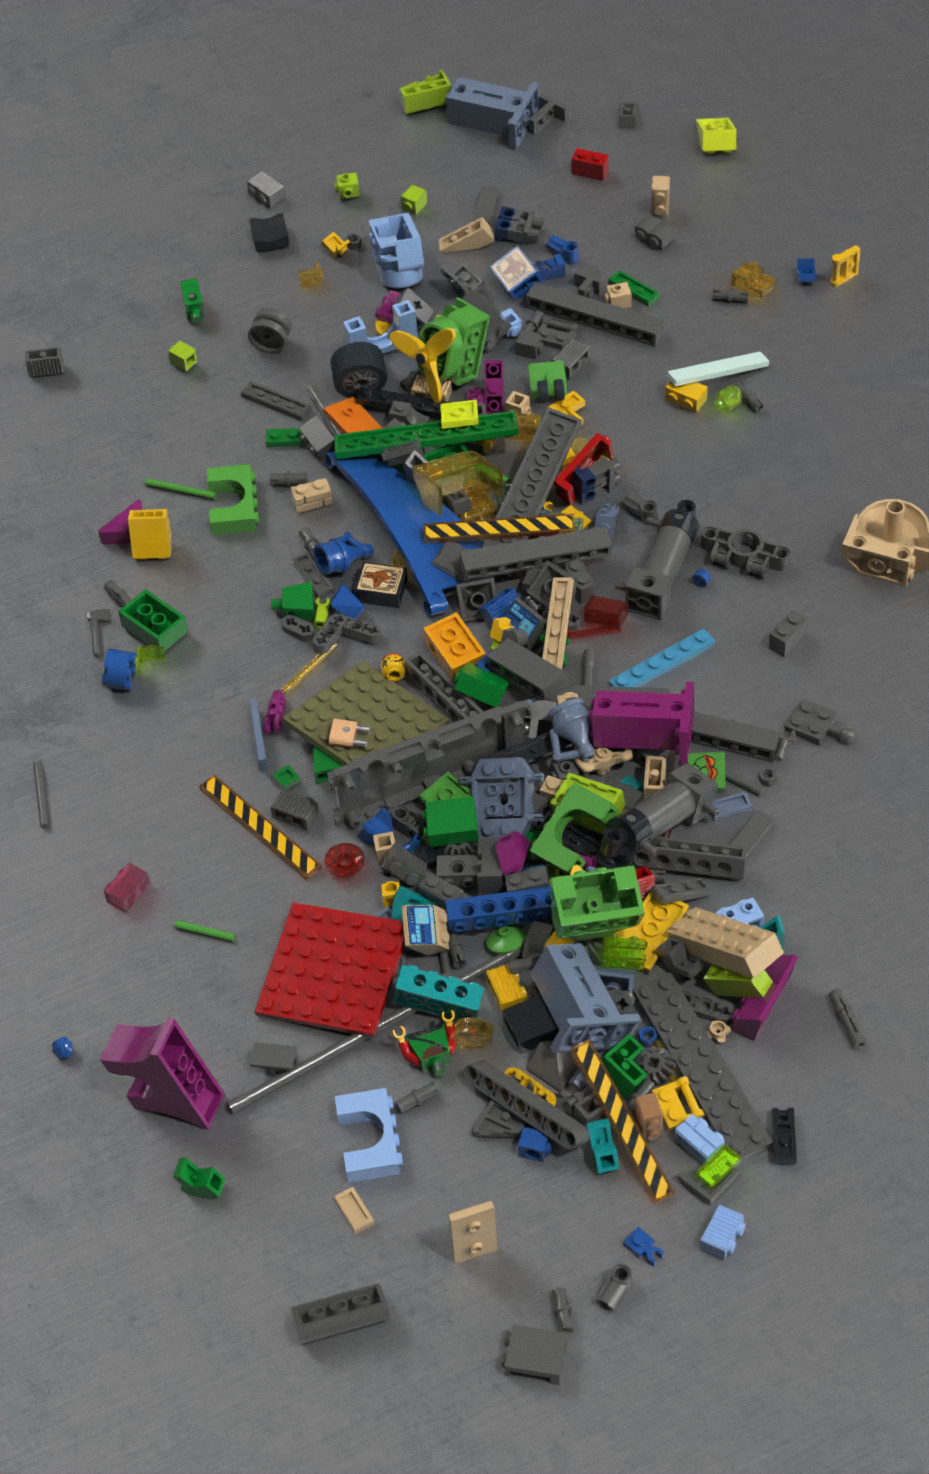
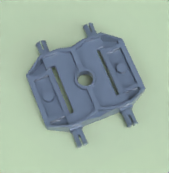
M524 758L479 759L472 776L460 777V780H467L460 781L461 785L472 784V796H474L479 837H503L514 831H518L523 836H526L534 822L544 821L542 813L534 814L531 799L534 791V782H543L544 778L541 777H544V774H534ZM522 778L521 782L486 783V780ZM506 794L508 796V802L507 804L502 805L501 798L503 795ZM517 816H521V818L486 819V818H488V817H517Z

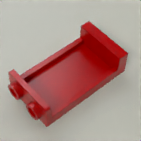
M597 432L555 478L556 494L567 504L572 505L576 501L572 486V473L577 467H580L581 470L587 468L595 461H598L603 455L610 460L614 458L612 441L606 435L602 436Z

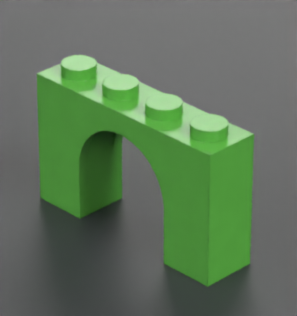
M251 465L206 468L209 491L216 493L234 492L244 497L241 502L234 506L209 509L212 535L256 531V523H259L258 512H255V509H258L257 498H254L257 495L256 484L253 485V482H256L255 471H251Z
M574 782L567 789L561 803L556 806L550 820L545 823L539 837L533 842L530 852L538 859L570 875L573 866L578 865L582 868L586 861L577 853L563 846L562 834L567 824L578 817H590L606 826L608 820L615 817L619 809L612 802Z

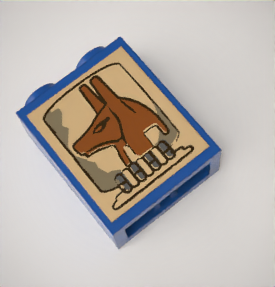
M518 246L490 266L515 301L529 292L534 282L541 283L543 281L540 274Z

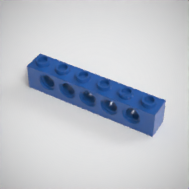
M552 886L446 900L450 933L552 919V902L550 898Z

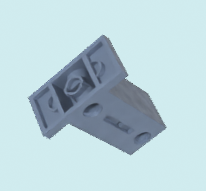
M458 77L445 97L448 123L507 136L508 142H510V149L517 150L529 128L530 117L539 110V83L532 81L530 86L526 88V91Z
M565 944L548 945L545 947L530 974L560 1030L550 1045L552 1053L576 1052L575 1049L587 1043L590 1044L593 1050L612 1049L628 1034L632 1036L641 1022L640 1016L638 1014L620 1015L583 945Z

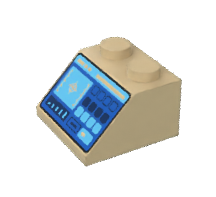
M435 905L402 906L406 947L425 955L449 950V934L446 924L447 914L444 909Z

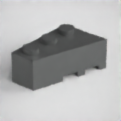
M479 837L477 862L478 896L507 891L506 879H503L495 847L500 837Z

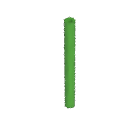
M149 478L145 481L147 486L209 499L216 498V492Z

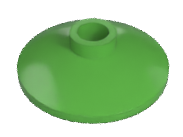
M518 925L498 927L487 936L486 945L490 951L497 954L511 953L525 944L527 933L524 928Z

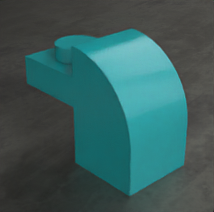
M608 1118L586 1123L589 1132V1148L598 1174L620 1169L617 1149L612 1141Z

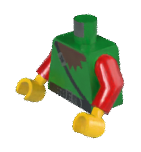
M451 1010V1019H446L444 1011L442 1012L441 1017L446 1021L445 1026L443 1023L408 1035H405L404 1027L399 1026L400 1036L395 1034L394 1029L391 1031V1036L394 1039H398L397 1045L404 1060L414 1066H419L424 1072L433 1069L435 1076H441L446 1073L445 1064L451 1062L450 1055L455 1052L458 1040L455 1024L452 1023L455 1017L453 1010Z

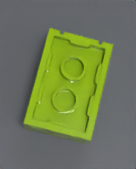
M568 773L566 780L564 779L555 794V798L550 802L554 814L556 806L565 797L567 789L575 782L612 802L619 809L616 815L621 813L626 805L621 789L572 773ZM578 817L571 821L573 824L604 834L606 828L605 825L590 817Z

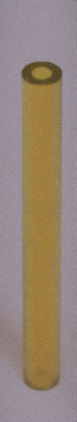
M335 642L328 652L319 653L281 688L282 693L286 695L338 647L337 643Z

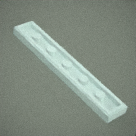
M755 352L667 371V378L675 386L767 367L769 366V360L761 352Z

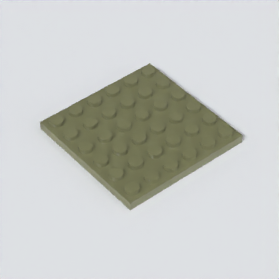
M362 661L284 716L282 723L342 766H345L356 758L449 725V718L394 681L388 680L381 672ZM333 720L358 722V725L370 726V733L357 731L355 739L367 740V746L353 745V748L329 744Z

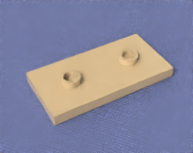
M492 1201L449 1214L452 1254L455 1264L498 1250L495 1207Z

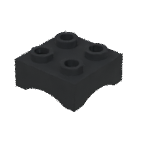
M283 213L266 219L250 218L256 252L290 246Z

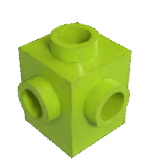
M356 172L336 175L337 182L334 183L335 193H339L340 199L360 196Z

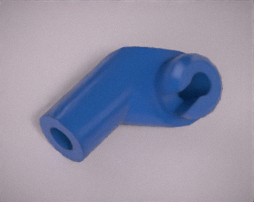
M416 834L408 843L401 847L412 853L422 843L423 839L420 835Z

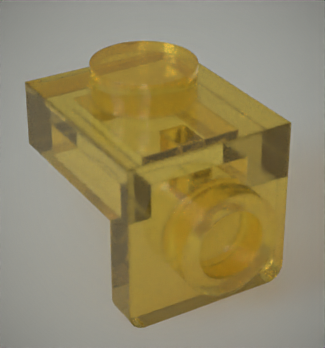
M319 262L315 263L316 269L299 271L301 288L321 286V279H324L323 268L319 269Z

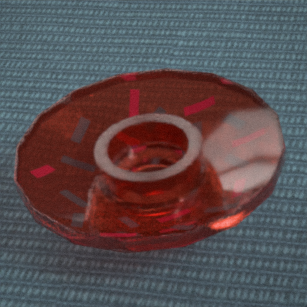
M341 843L328 850L324 863L326 869L332 875L347 878L361 871L365 863V856L358 846L351 843Z

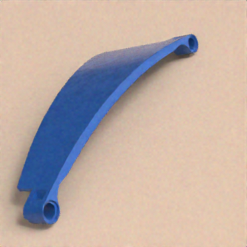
M335 451L326 453L324 460L327 468H339L341 473L367 501L391 536L414 580L421 589L426 615L430 617L445 613L448 610V602L442 590L456 587V584L462 582L432 565V561L448 538L466 549L482 548L484 542L477 535L426 538V525L464 522L421 486L407 480V476L379 459L368 455L366 457H350L344 460L336 459ZM500 575L489 576V577H484V578H492V577H496V576H500Z

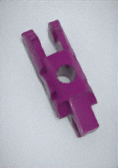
M280 689L273 691L269 701L263 728L265 734H270L273 726L276 732L281 731L286 700L285 695Z

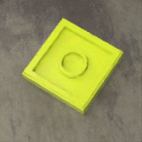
M477 400L440 404L442 429L479 424Z

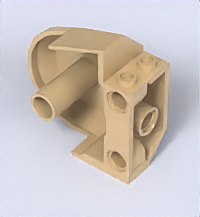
M900 499L876 501L867 506L859 517L858 514H855L842 544L841 557L860 575L906 587L908 581H912L914 574L929 569V520L924 512L912 503Z

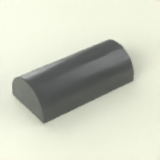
M379 1283L291 1307L301 1344L390 1319L387 1303Z

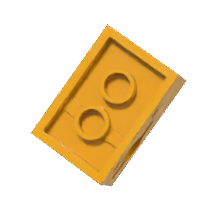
M457 612L423 628L424 643L452 682L461 666L465 667L467 662L475 665L486 655Z

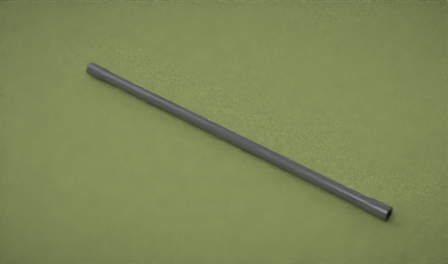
M523 947L511 953L498 954L456 978L462 982L469 983L484 975L487 970L494 969L522 955ZM403 1006L380 1020L376 1033L418 1010ZM352 1034L294 1066L292 1070H287L249 1092L226 1102L230 1112L233 1114L256 1099L364 1041L369 1036Z

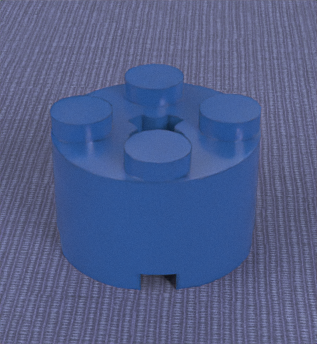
M109 649L104 661L105 674H102V686L130 691L132 687V679L130 678L136 672V664H134L136 653Z

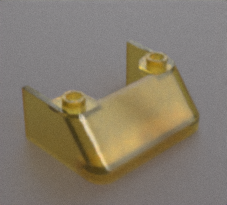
M465 451L413 467V477L423 504L438 515H442V497L462 490L470 489L475 494H484L487 491H491L499 498L503 497V470L477 452Z

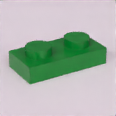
M299 428L266 429V447L303 446V439L301 437L303 433Z

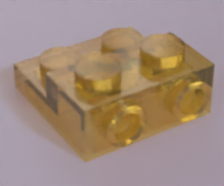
M756 262L742 263L738 270L733 269L731 273V286L760 298L777 287L778 280L771 275L763 274L764 267L759 266Z

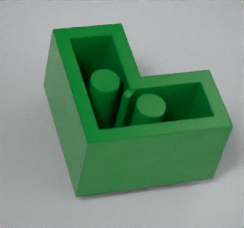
M630 1034L623 1038L600 1060V1064L611 1084L625 1099L639 1088L648 1075L635 1063L645 1048Z

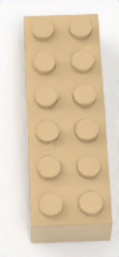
M697 907L689 910L683 918L676 921L666 931L669 938L672 936L684 941L690 955L751 978L759 975L784 953L774 932Z

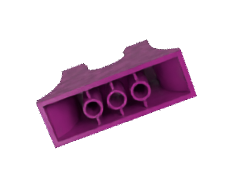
M167 1018L164 1023L149 1027L117 1024L100 1058V1061L109 1073L135 1077L126 1096L135 1109L169 1114L189 1121L201 1129L209 1130L225 1093L175 1019Z

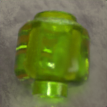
M728 385L716 393L717 400H715V404L720 410L723 409L726 412H730L741 405L743 399L742 392L737 386Z

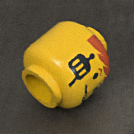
M391 653L382 658L380 666L384 678L394 682L404 678L406 675L405 660L401 655Z

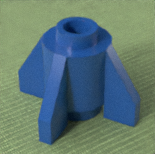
M384 807L376 814L377 816H374L362 825L364 829L357 836L363 842L374 844L373 835L392 831L394 834L390 814Z

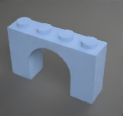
M409 300L392 305L393 324L387 332L378 337H367L366 327L360 317L344 321L345 345L353 342H369L377 345L382 350V353L395 350L397 348L391 343L389 338L391 332L400 330L418 338L416 311Z
M386 1088L335 1096L339 1126L369 1122L377 1125L383 1131L381 1140L375 1146L364 1150L343 1153L348 1183L400 1174L399 1166L403 1165L401 1152L397 1153L396 1147L400 1146L398 1133H393V1128L397 1127L395 1114L390 1115V1109H393L392 1096H387Z

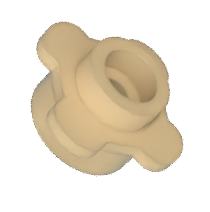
M713 1021L710 1025V1030L706 1032L710 1038L717 1040L718 1043H724L726 1035L731 1032V1028L722 1021Z

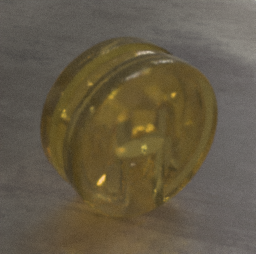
M479 1018L459 1019L455 1023L453 1041L458 1046L469 1050L488 1049L493 1043L494 1027L488 1021Z

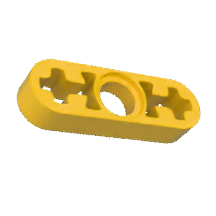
M510 1067L505 1071V1074L511 1078L515 1074L516 1078L522 1080L520 1084L525 1087L532 1083L534 1086L533 1092L538 1096H545L546 1100L555 1106V1094L523 1070Z

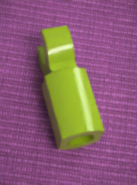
M320 598L316 599L313 624L316 629H321L327 622L328 609L330 608L329 598H327L324 604L320 603Z

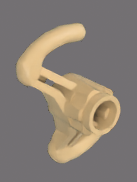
M598 747L594 750V758L588 762H584L580 756L574 758V761L583 772H592L594 770L598 775H605L610 771L612 765L631 760L633 754L631 748H623L624 752H612L609 748Z

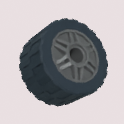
M369 342L348 343L340 347L331 356L330 366L334 386L339 394L348 398H357L360 387L381 390L386 385L388 378L382 350L377 345Z

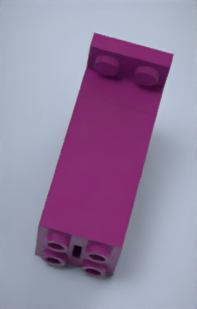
M686 682L685 690L682 689L681 694L596 691L595 699H591V710L593 711H589V723H592L589 735L590 739H593V747L676 750V755L680 756V763L688 764L695 715L694 682Z

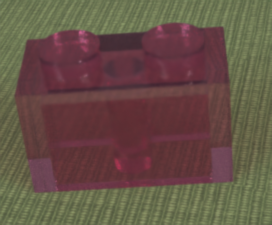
M128 863L125 868L119 871L117 877L107 884L104 890L107 903L127 913L151 886L149 874Z

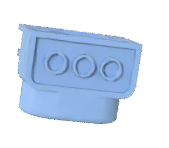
M409 213L368 220L371 228L369 238L373 249H371L372 257L375 260L382 283L389 288H406L419 283L423 277L424 259L421 238Z

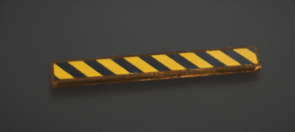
M574 513L423 524L424 543L555 535L575 531Z
M212 775L199 786L206 796L308 881L322 869V865L216 775Z
M589 1039L571 1048V1054L606 1118H608L611 1127L653 1203L656 1204L674 1195L671 1185L591 1040Z

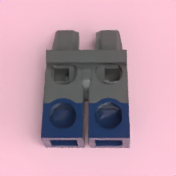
M502 206L494 228V241L501 242L502 239H508L516 243L523 242L524 245H528L529 240L538 242L540 230L543 228V218L535 217L534 211L528 212Z
M604 456L600 458V461H595L587 468L581 470L580 467H577L573 471L572 486L574 495L581 505L604 495L607 491L609 493L614 491V485L621 481V477L617 472L621 469V463L616 458L608 461Z

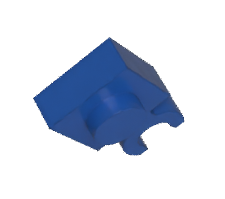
M639 1226L623 1241V1245L639 1259L645 1255L647 1262L651 1266L656 1265V1260L652 1258L653 1255H658L661 1259L664 1257V1252L661 1248L653 1247L655 1240Z

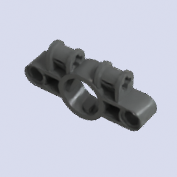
M707 526L701 532V547L711 552L710 563H720L727 568L730 564H733L739 568H746L745 572L748 574L752 572L761 575L763 578L766 576L769 568L777 571H785L789 568L790 550L785 546L764 541L762 536L754 530L740 529L731 532ZM741 544H749L754 546L756 551L740 553L735 548Z

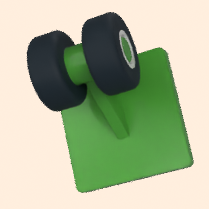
M564 361L532 363L528 365L532 400L539 399L540 403L548 402L549 398H555L556 401H563L565 399L567 386Z

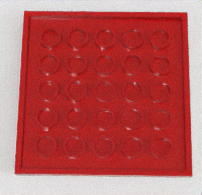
M292 902L254 1011L257 1016L375 1038L405 946L403 921Z

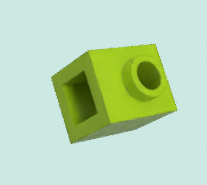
M412 184L401 195L402 209L417 215L427 204V191Z
M180 340L168 350L170 363L185 372L198 362L196 349Z

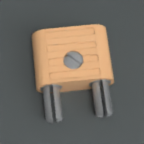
M334 719L329 744L353 748V745L366 747L367 740L355 739L356 732L370 733L371 728L370 726L358 725V722Z

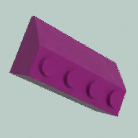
M781 955L765 969L773 983L764 998L743 997L740 1003L743 1007L741 1010L736 1009L731 1020L734 1021L732 1030L755 1041L790 979L798 956Z

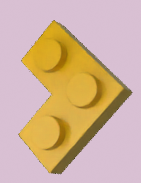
M574 390L567 394L563 401H556L548 406L549 408L582 419L583 424V418L575 411L585 406V400Z

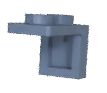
M606 503L601 506L596 514L595 527H607L610 538L613 539L615 520L621 507H616V504Z

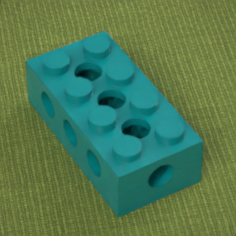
M402 965L395 987L393 1003L441 1016L444 1011V1017L451 1019V1010H453L455 1014L453 1020L475 1026L484 987L475 982H462L456 977L449 976L447 978L440 976L435 971H422L413 965Z

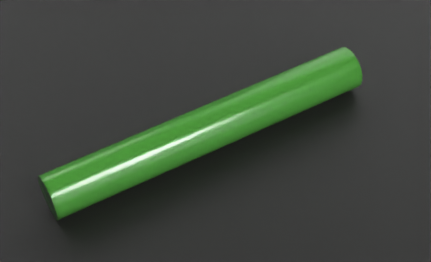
M179 920L175 922L174 927L177 929L231 942L235 940L234 933Z

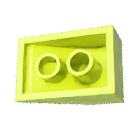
M729 118L696 119L702 151H705V153H715V151L721 150V152L729 153L732 150H736V128Z

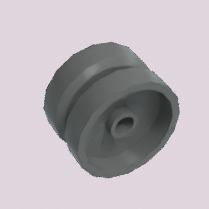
M272 308L261 309L254 317L248 332V339L260 351L278 353L283 350L292 328L291 321L279 310Z

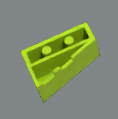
M443 70L438 71V75L433 77L430 75L426 76V80L420 83L415 81L400 88L401 104L406 114L424 109L428 110L440 105H447L445 97L451 90V84Z
M714 964L710 966L703 978L716 996L764 998L773 983L765 970L755 978H751Z

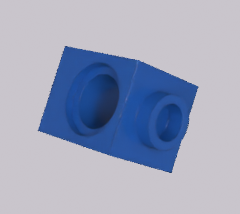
M524 1127L518 1143V1156L544 1163L545 1156L551 1153L552 1142H549V1137L541 1131Z

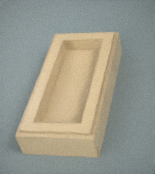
M353 1187L334 1196L335 1203L355 1234L375 1224L374 1219Z

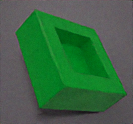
M289 764L272 774L273 780L285 791L301 782L300 776Z

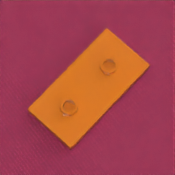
M353 397L323 409V413L343 434L382 429L377 421L360 404H356V400Z

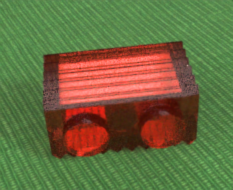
M591 595L584 606V621L595 623L596 625H606L607 627H617L619 629L628 616V603Z

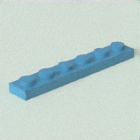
M703 628L610 679L609 686L640 687L715 646V640Z

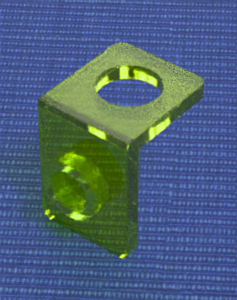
M138 646L136 657L138 675H141L143 661L166 660L163 646Z

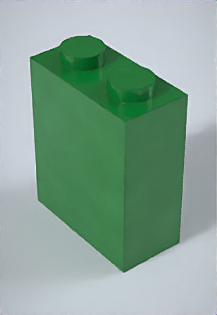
M469 662L466 663L465 667H460L453 681L457 683L454 688L455 690L493 707L499 706L509 684L508 680Z
M474 796L425 802L426 810H422L424 823L427 822V827H424L425 839H429L430 847L479 841Z

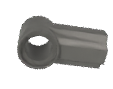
M629 493L625 496L623 507L640 516L644 524H646L647 517L658 519L655 501L644 500L634 493Z
M617 1264L612 1268L609 1279L596 1298V1303L607 1311L615 1309L624 1292L631 1286V1269L627 1265ZM618 1275H625L627 1278L625 1280H618L616 1277Z

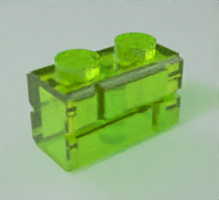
M616 935L603 937L601 944V967L644 969L646 962V940L634 936L629 938H619Z

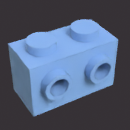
M753 897L741 900L735 905L723 907L716 912V914L759 928L764 925V915Z

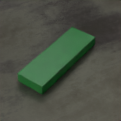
M620 270L608 279L609 285L627 282L631 297L648 307L660 297L659 292Z

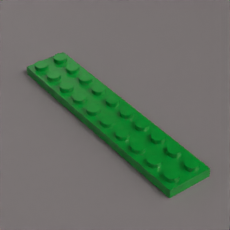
M516 411L479 415L478 425L442 429L441 421L337 434L334 435L336 459L345 460L357 456L381 455L385 448L419 439L421 447L424 448L440 447L447 444L457 445L462 442H476L484 439L494 440L499 437L510 438L514 435H519Z

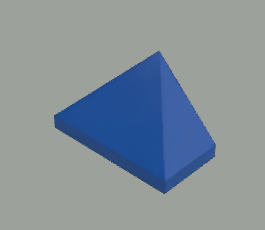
M342 584L331 598V606L343 615L355 619L366 608L345 584Z

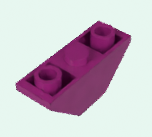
M484 360L486 415L502 413L504 406L503 360Z
M138 499L129 505L127 509L116 515L114 519L98 530L100 542L103 545L131 542L128 524L130 510H143L141 500Z
M518 831L498 838L495 846L504 875L509 873L515 874L522 869L530 846L529 839Z

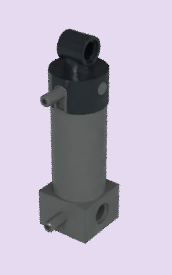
M691 500L680 501L677 509L667 511L662 520L647 517L646 524L658 528L641 568L634 567L627 584L618 581L615 583V589L625 591V611L662 620L670 603L671 586L700 528L699 522L696 519V505Z
M691 764L682 765L670 773L667 785L608 820L600 844V852L608 857H616L619 853L631 855L642 848L652 856H655L658 850L650 842L683 820L693 825L709 814L714 817L719 814V810L712 805L718 783Z

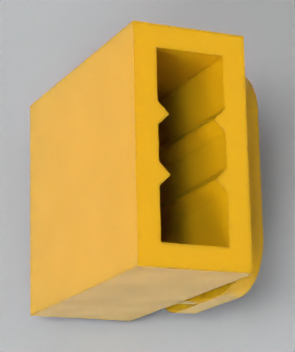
M167 509L130 510L128 524L133 559L170 558L172 550L171 528Z

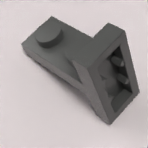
M542 93L539 96L540 110L529 119V132L535 135L554 117L566 122L569 119V105Z

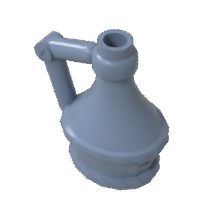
M573 698L552 708L548 713V717L553 723V729L550 730V739L555 762L559 763L564 760L578 758L579 756L584 761L594 758V748L589 744L588 730L591 724L589 723V711L585 707L584 700L582 698ZM558 736L571 741L578 750L561 753Z

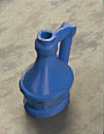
M345 532L343 536L338 538H332L326 543H318L313 549L315 563L323 574H330L332 572L346 573L356 559L368 558L374 553L371 544L360 543L349 532Z

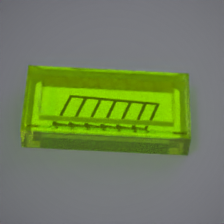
M725 1144L696 1171V1177L713 1189L742 1161V1157Z

